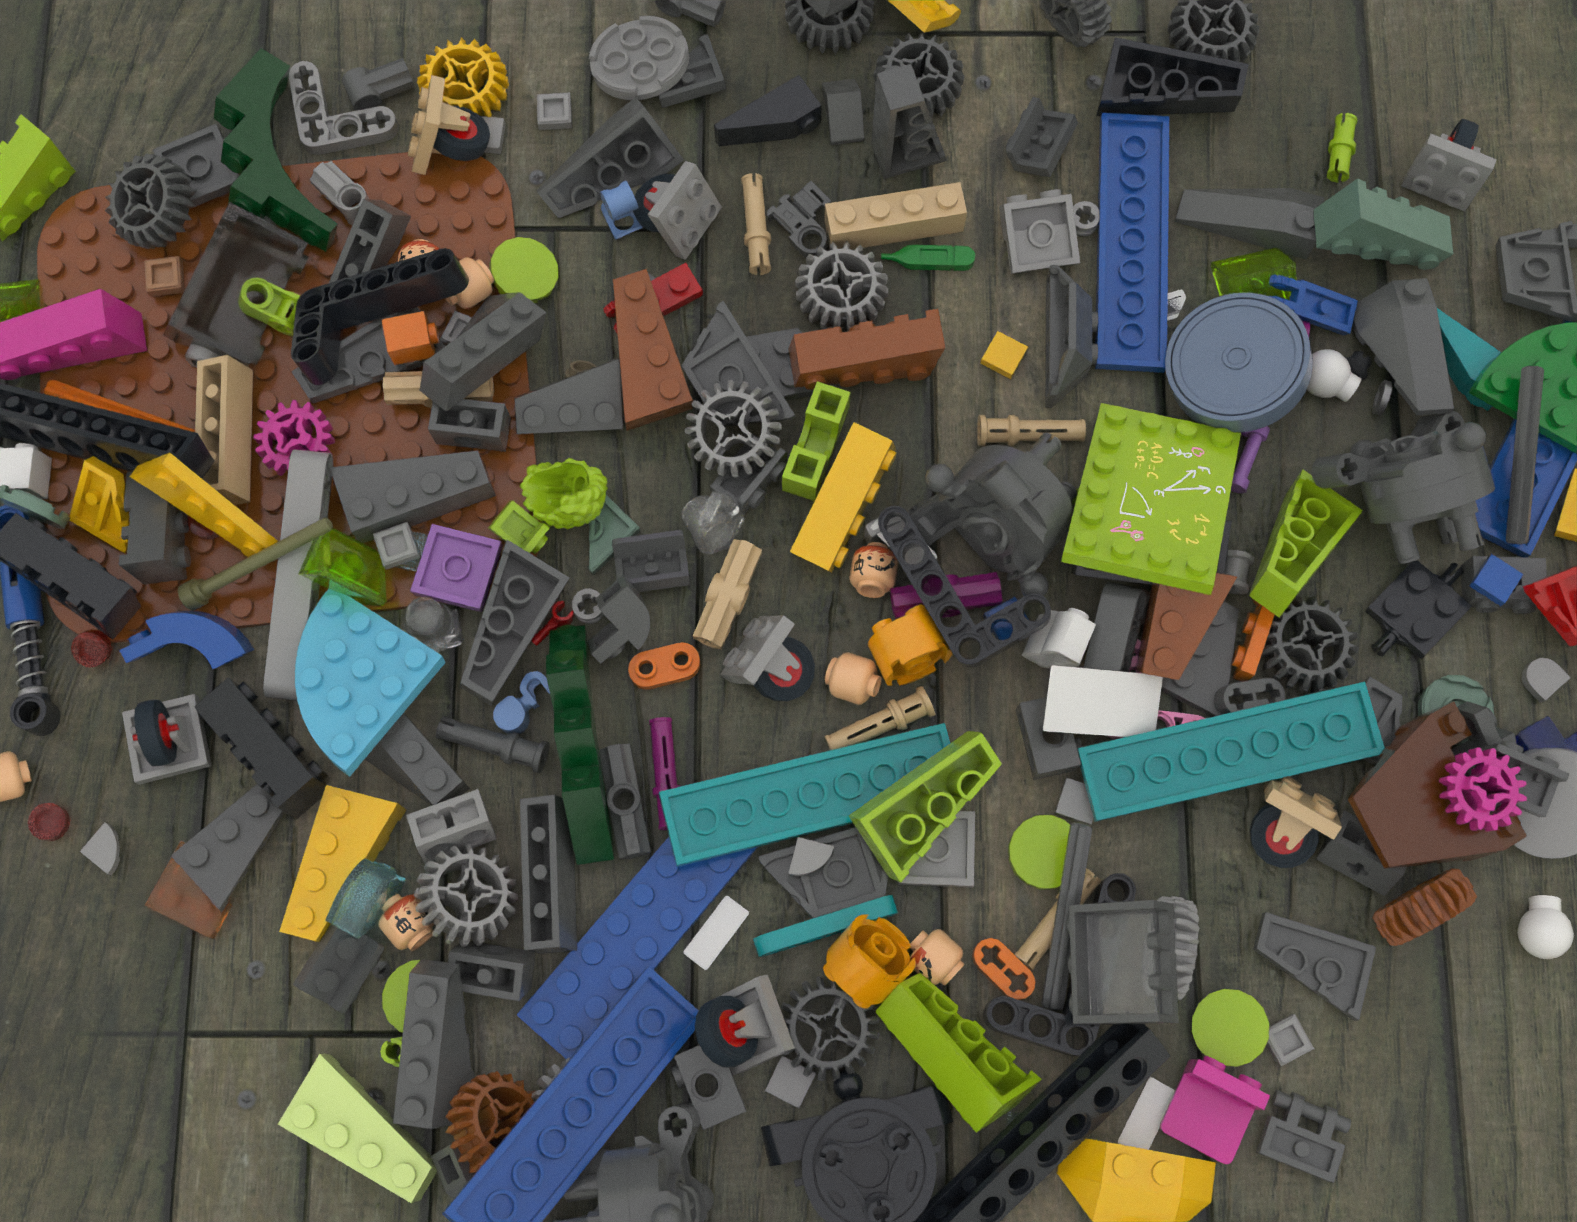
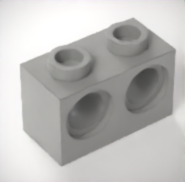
M478 789L406 815L416 848L425 865L428 861L435 862V856L440 851L448 855V851L452 846L456 845L463 852L466 845L471 844L474 848L497 839L487 808Z

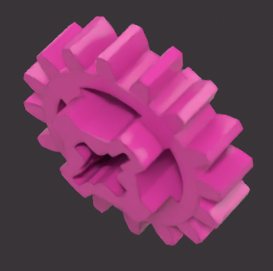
M292 400L291 407L287 409L280 402L278 403L279 412L274 414L272 411L267 410L265 413L269 420L267 422L258 421L257 423L263 432L254 435L255 441L260 444L255 450L261 458H264L263 463L269 469L274 467V470L280 476L288 470L290 456L294 449L331 453L326 445L335 443V439L329 434L333 430L332 425L328 420H325L326 416L320 409L315 411L309 402L301 408L297 400ZM312 424L316 428V439L311 436V433L313 431L311 427ZM273 439L278 442L275 448L278 451L277 454L273 450Z
M1479 747L1468 750V754L1463 752L1455 755L1457 763L1452 762L1445 765L1444 768L1450 773V776L1440 778L1439 782L1447 786V791L1439 795L1440 798L1449 799L1451 802L1445 809L1447 813L1457 811L1459 814L1456 819L1457 824H1465L1470 821V830L1477 831L1484 828L1488 832L1498 830V826L1511 825L1510 817L1521 815L1522 811L1516 806V803L1527 801V797L1519 793V788L1527 784L1526 781L1517 780L1515 777L1521 770L1519 766L1512 768L1507 766L1510 756L1503 755L1496 758V749L1490 748L1482 752ZM1476 765V768L1471 770L1470 776H1464L1470 767ZM1496 803H1502L1501 806L1495 811Z

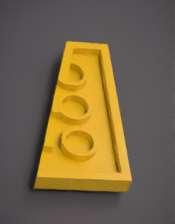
M171 453L138 465L129 476L239 548L247 557L278 542V540Z

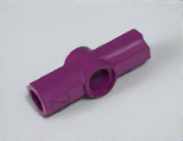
M997 572L961 578L955 574L946 575L966 610L996 606L1002 603V590ZM938 578L929 579L924 584V593L929 596L939 594L943 588V582ZM913 585L890 588L891 606L895 620L905 616L909 609L918 605H924ZM949 609L943 614L942 618L957 616L961 612L956 609Z

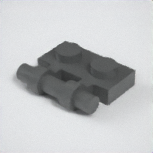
M1276 1090L1271 1103L1285 1109L1283 1120L1267 1116L1256 1153L1327 1182L1334 1183L1346 1145L1331 1140L1334 1129L1346 1134L1350 1129L1351 1119L1339 1115L1338 1110L1325 1105L1322 1108L1305 1101L1304 1096L1291 1092L1289 1095ZM1300 1116L1318 1123L1316 1133L1298 1127Z

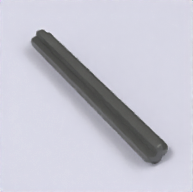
M1526 366L1521 369L1506 542L1510 544L1522 545L1527 544L1529 541L1544 369L1539 366Z
M1073 823L1069 828L1041 1001L1044 1008L1055 1011L1062 1010L1064 1007L1069 976L1068 959L1071 955L1070 936L1067 931L1069 905H1080L1092 835V827L1081 823Z

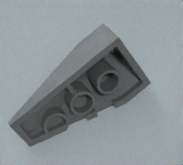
M635 97L612 115L536 191L557 218L595 205L597 201L601 200L600 191L612 190L625 180L630 188L644 184L655 176L667 174L684 159L646 108Z
M1292 188L1184 189L1174 222L1307 259L1316 244L1313 210L1324 202V197Z
M1428 279L1393 280L1358 301L1352 324L1356 337L1362 345L1367 344L1376 355L1374 361L1380 368L1385 367L1394 378V387L1416 415L1452 413L1454 405L1438 312Z

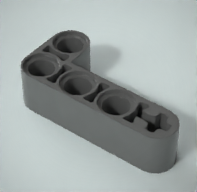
M1112 582L1106 583L1101 594L1094 622L1096 626L1090 638L1083 668L1129 672L1140 625L1144 626L1150 592L1145 589Z

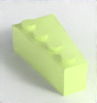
M318 1055L278 1125L410 1203L420 1201L437 1172L431 1155L406 1130H403L399 1124H393V1118L364 1090V1087L354 1077H351L340 1066V1063L332 1055Z

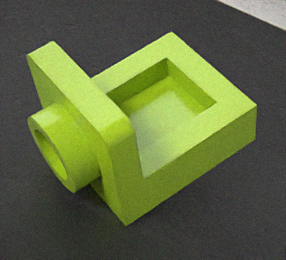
M513 500L506 504L488 527L490 531L505 543L506 540H509L525 551L533 552L534 554L548 540L545 533L550 528L547 524L540 523Z

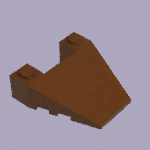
M1454 701L1424 713L1400 726L1395 732L1396 738L1391 745L1385 747L1380 753L1381 759L1376 766L1367 771L1348 798L1384 869L1419 866L1427 863L1441 864L1461 860L1472 861L1504 851L1527 837L1517 816L1510 817L1511 825L1498 826V830L1486 832L1484 828L1477 831L1470 830V821L1465 824H1457L1456 819L1459 815L1457 811L1450 813L1445 811L1451 802L1449 799L1440 798L1439 794L1446 792L1447 786L1440 783L1439 780L1440 778L1450 776V773L1444 768L1446 764L1457 763L1450 747L1472 735Z

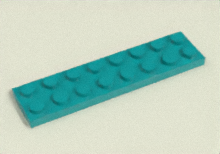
M1361 682L1089 745L1077 750L1094 821L1097 822L1380 755L1385 747L1366 683Z
M945 723L660 791L658 795L676 867L853 823L848 815L950 744Z

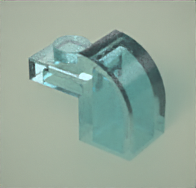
M364 858L356 865L342 884L325 921L357 939L374 928L385 902L401 892L406 878L397 874L396 870L386 863L371 862Z

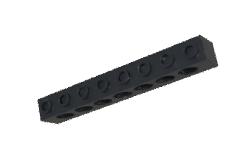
M0 383V437L32 444L82 459L94 456L109 466L133 472L140 464L171 453L203 479L215 462L198 433Z
M1127 1011V1012H1125L1124 1014H1132V1013H1131L1130 1011ZM1113 1024L928 1202L923 1212L913 1222H1000L1170 1057V1054L1145 1024Z

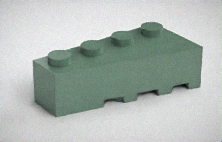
M1360 179L1354 180L1313 210L1316 246L1320 249L1331 250L1334 254L1348 253L1359 255L1361 258L1368 260H1387L1394 265L1409 264L1418 266L1422 270L1436 268L1440 262L1454 254L1450 216L1423 205L1411 207L1409 199L1401 196L1391 199L1387 197V190L1379 187L1373 188L1372 191L1366 189V182Z

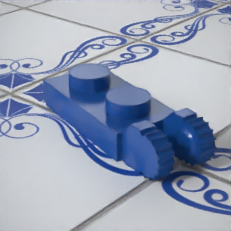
M1283 275L1270 276V286L1283 291H1291L1289 300L1279 296L1269 297L1287 305L1298 315L1300 320L1307 321L1310 324L1340 335L1351 333L1358 302L1356 299L1305 280L1297 281Z

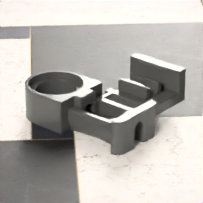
M810 181L792 197L794 200L793 204H791V196L786 194L779 199V206L777 208L773 205L767 210L769 222L775 219L790 234V244L805 258L809 254L817 256V249L819 248L807 249L803 246V239L809 234L819 235L822 238L820 246L825 250L828 248L826 232L814 219L816 218V211L821 209L822 206L825 208V204L832 203Z

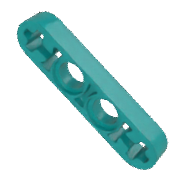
M893 895L883 896L755 937L753 941L758 957L772 955L842 933L855 918L863 914L868 915L866 919L874 921L878 917L886 919L898 914Z

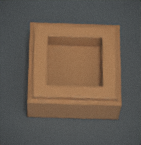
M179 256L144 260L146 292L150 297L185 292L183 261Z

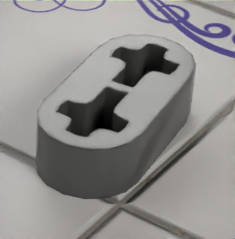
M1273 678L1235 682L1221 687L1215 695L1216 708L1222 715L1285 700L1283 686ZM1263 691L1270 692L1271 699L1257 700L1256 694ZM1243 696L1244 702L1230 704L1229 697Z

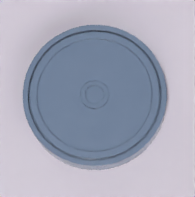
M1232 293L1203 303L1181 321L1169 341L1165 357V368L1175 400L1186 415L1197 423L1214 428H1226L1231 432L1239 433L1257 430L1273 424L1288 414L1298 404L1310 383L1313 358L1306 328L1291 308L1279 300L1266 295Z

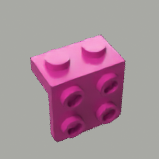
M1204 1056L1203 1060L1190 1059L1160 1123V1129L1164 1134L1222 1164H1229L1234 1159L1254 1110H1265L1270 1095L1260 1090L1262 1086L1260 1082L1246 1075L1240 1074L1237 1079L1225 1073L1226 1065L1211 1057Z

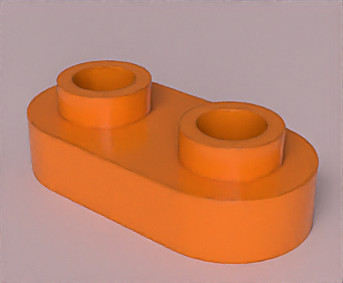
M683 642L636 654L629 663L628 672L635 686L640 689L650 690L693 678L699 671L700 657L698 651L692 645ZM685 655L688 657V662L685 665H677L675 663L676 657ZM643 664H651L653 670L649 674H642L640 667Z

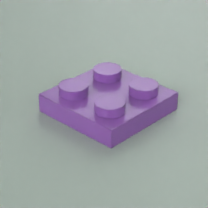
M432 524L410 590L411 593L416 596L482 612L503 547L502 542Z

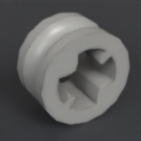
M1078 202L1073 206L1077 236H1089L1098 227L1100 210L1092 202ZM1082 213L1089 215L1086 224L1079 222Z
M590 588L583 589L573 597L572 609L576 618L583 623L594 624L604 616L599 610L598 605L593 607L594 613L586 614L585 609L582 612L579 611V608L584 606L585 599L591 598L592 603L596 601V597L600 595L596 590Z

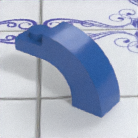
M178 611L145 620L150 631L147 629L128 638L131 645L119 650L125 662L129 663L139 660L171 643H183L200 651L206 657L212 669H215L254 651V648L239 629L218 616L200 611Z

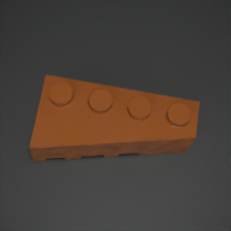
M938 309L925 311L926 318L909 320L908 314L894 316L893 322L881 326H876L872 321L860 322L858 325L851 327L848 332H842V328L838 326L794 334L788 348L794 387H805L807 390H814L817 381L827 385L840 384L842 387H851L866 381H874L875 384H885L900 378H907L909 381H919L927 378L945 350Z

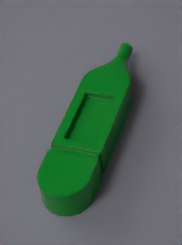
M907 245L892 254L881 253L882 260L895 261L910 270L951 271L952 269L953 271H966L973 267L976 256L974 250L969 246L952 247V245Z

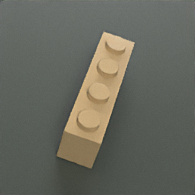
M961 182L827 203L825 204L824 223L829 249L832 242L837 245V249H841L844 243L848 241L850 249L853 250L860 244L865 248L964 232L967 210Z
M224 355L197 361L195 433L199 434L215 461L203 477V480L233 505L250 502L253 370L231 356Z

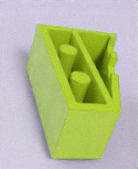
M22 114L15 122L19 128L9 143L5 141L0 143V240L2 242L9 235L15 233L21 224L34 211L39 210L45 201L59 187L64 186L76 172L52 140Z

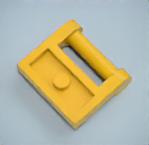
M888 0L924 33L951 26L961 14V10L955 4L949 5L945 0Z

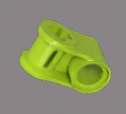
M261 278L247 280L243 284L238 298V304L242 312L268 324L285 335L293 336L296 304L300 295L284 290ZM250 291H257L263 295L265 302L254 304L249 301L246 294ZM292 309L289 318H286L288 310Z

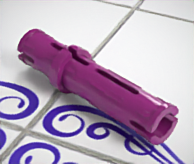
M659 717L649 720L656 786L652 789L653 797L657 798L659 830H667L658 794L660 791L681 786L677 785L672 718Z

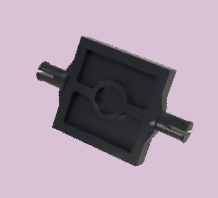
M1418 560L1411 562L1365 611L1380 624L1384 632L1371 646L1373 651L1376 652L1386 643L1377 653L1383 657L1397 643L1407 647L1422 659L1472 607L1451 586L1464 574L1463 568L1460 567L1450 576L1458 566L1457 563H1451L1439 576L1432 573Z

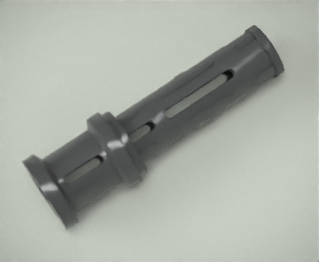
M445 716L441 718L436 731L437 739L454 742L500 756V759L505 764L511 765L513 762L532 767L533 772L536 773L542 772L549 754L550 744L547 741L537 743L521 738L520 734L516 732L505 735Z

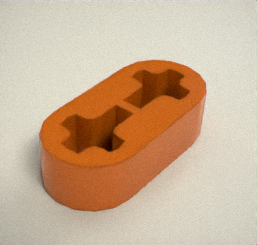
M988 938L975 946L972 954L973 963L1005 996L1017 1000L1026 999L1032 994L1036 983L1033 973L1002 942L997 939ZM982 947L988 950L993 947L997 948L999 952L996 958L1003 965L1001 969L992 962L987 965L983 964L981 961L984 957L981 951ZM1006 970L1016 977L1020 974L1026 977L1023 982L1027 988L1025 992L1019 989L1012 992L1009 989L1012 982L1004 974Z

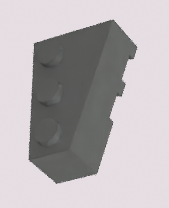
M127 472L124 510L125 512L129 511L130 523L129 526L122 527L121 537L123 540L128 539L126 555H119V566L144 585L187 579L186 567L191 565V555L189 548L185 545L184 533L189 531L187 514L129 477L132 472Z

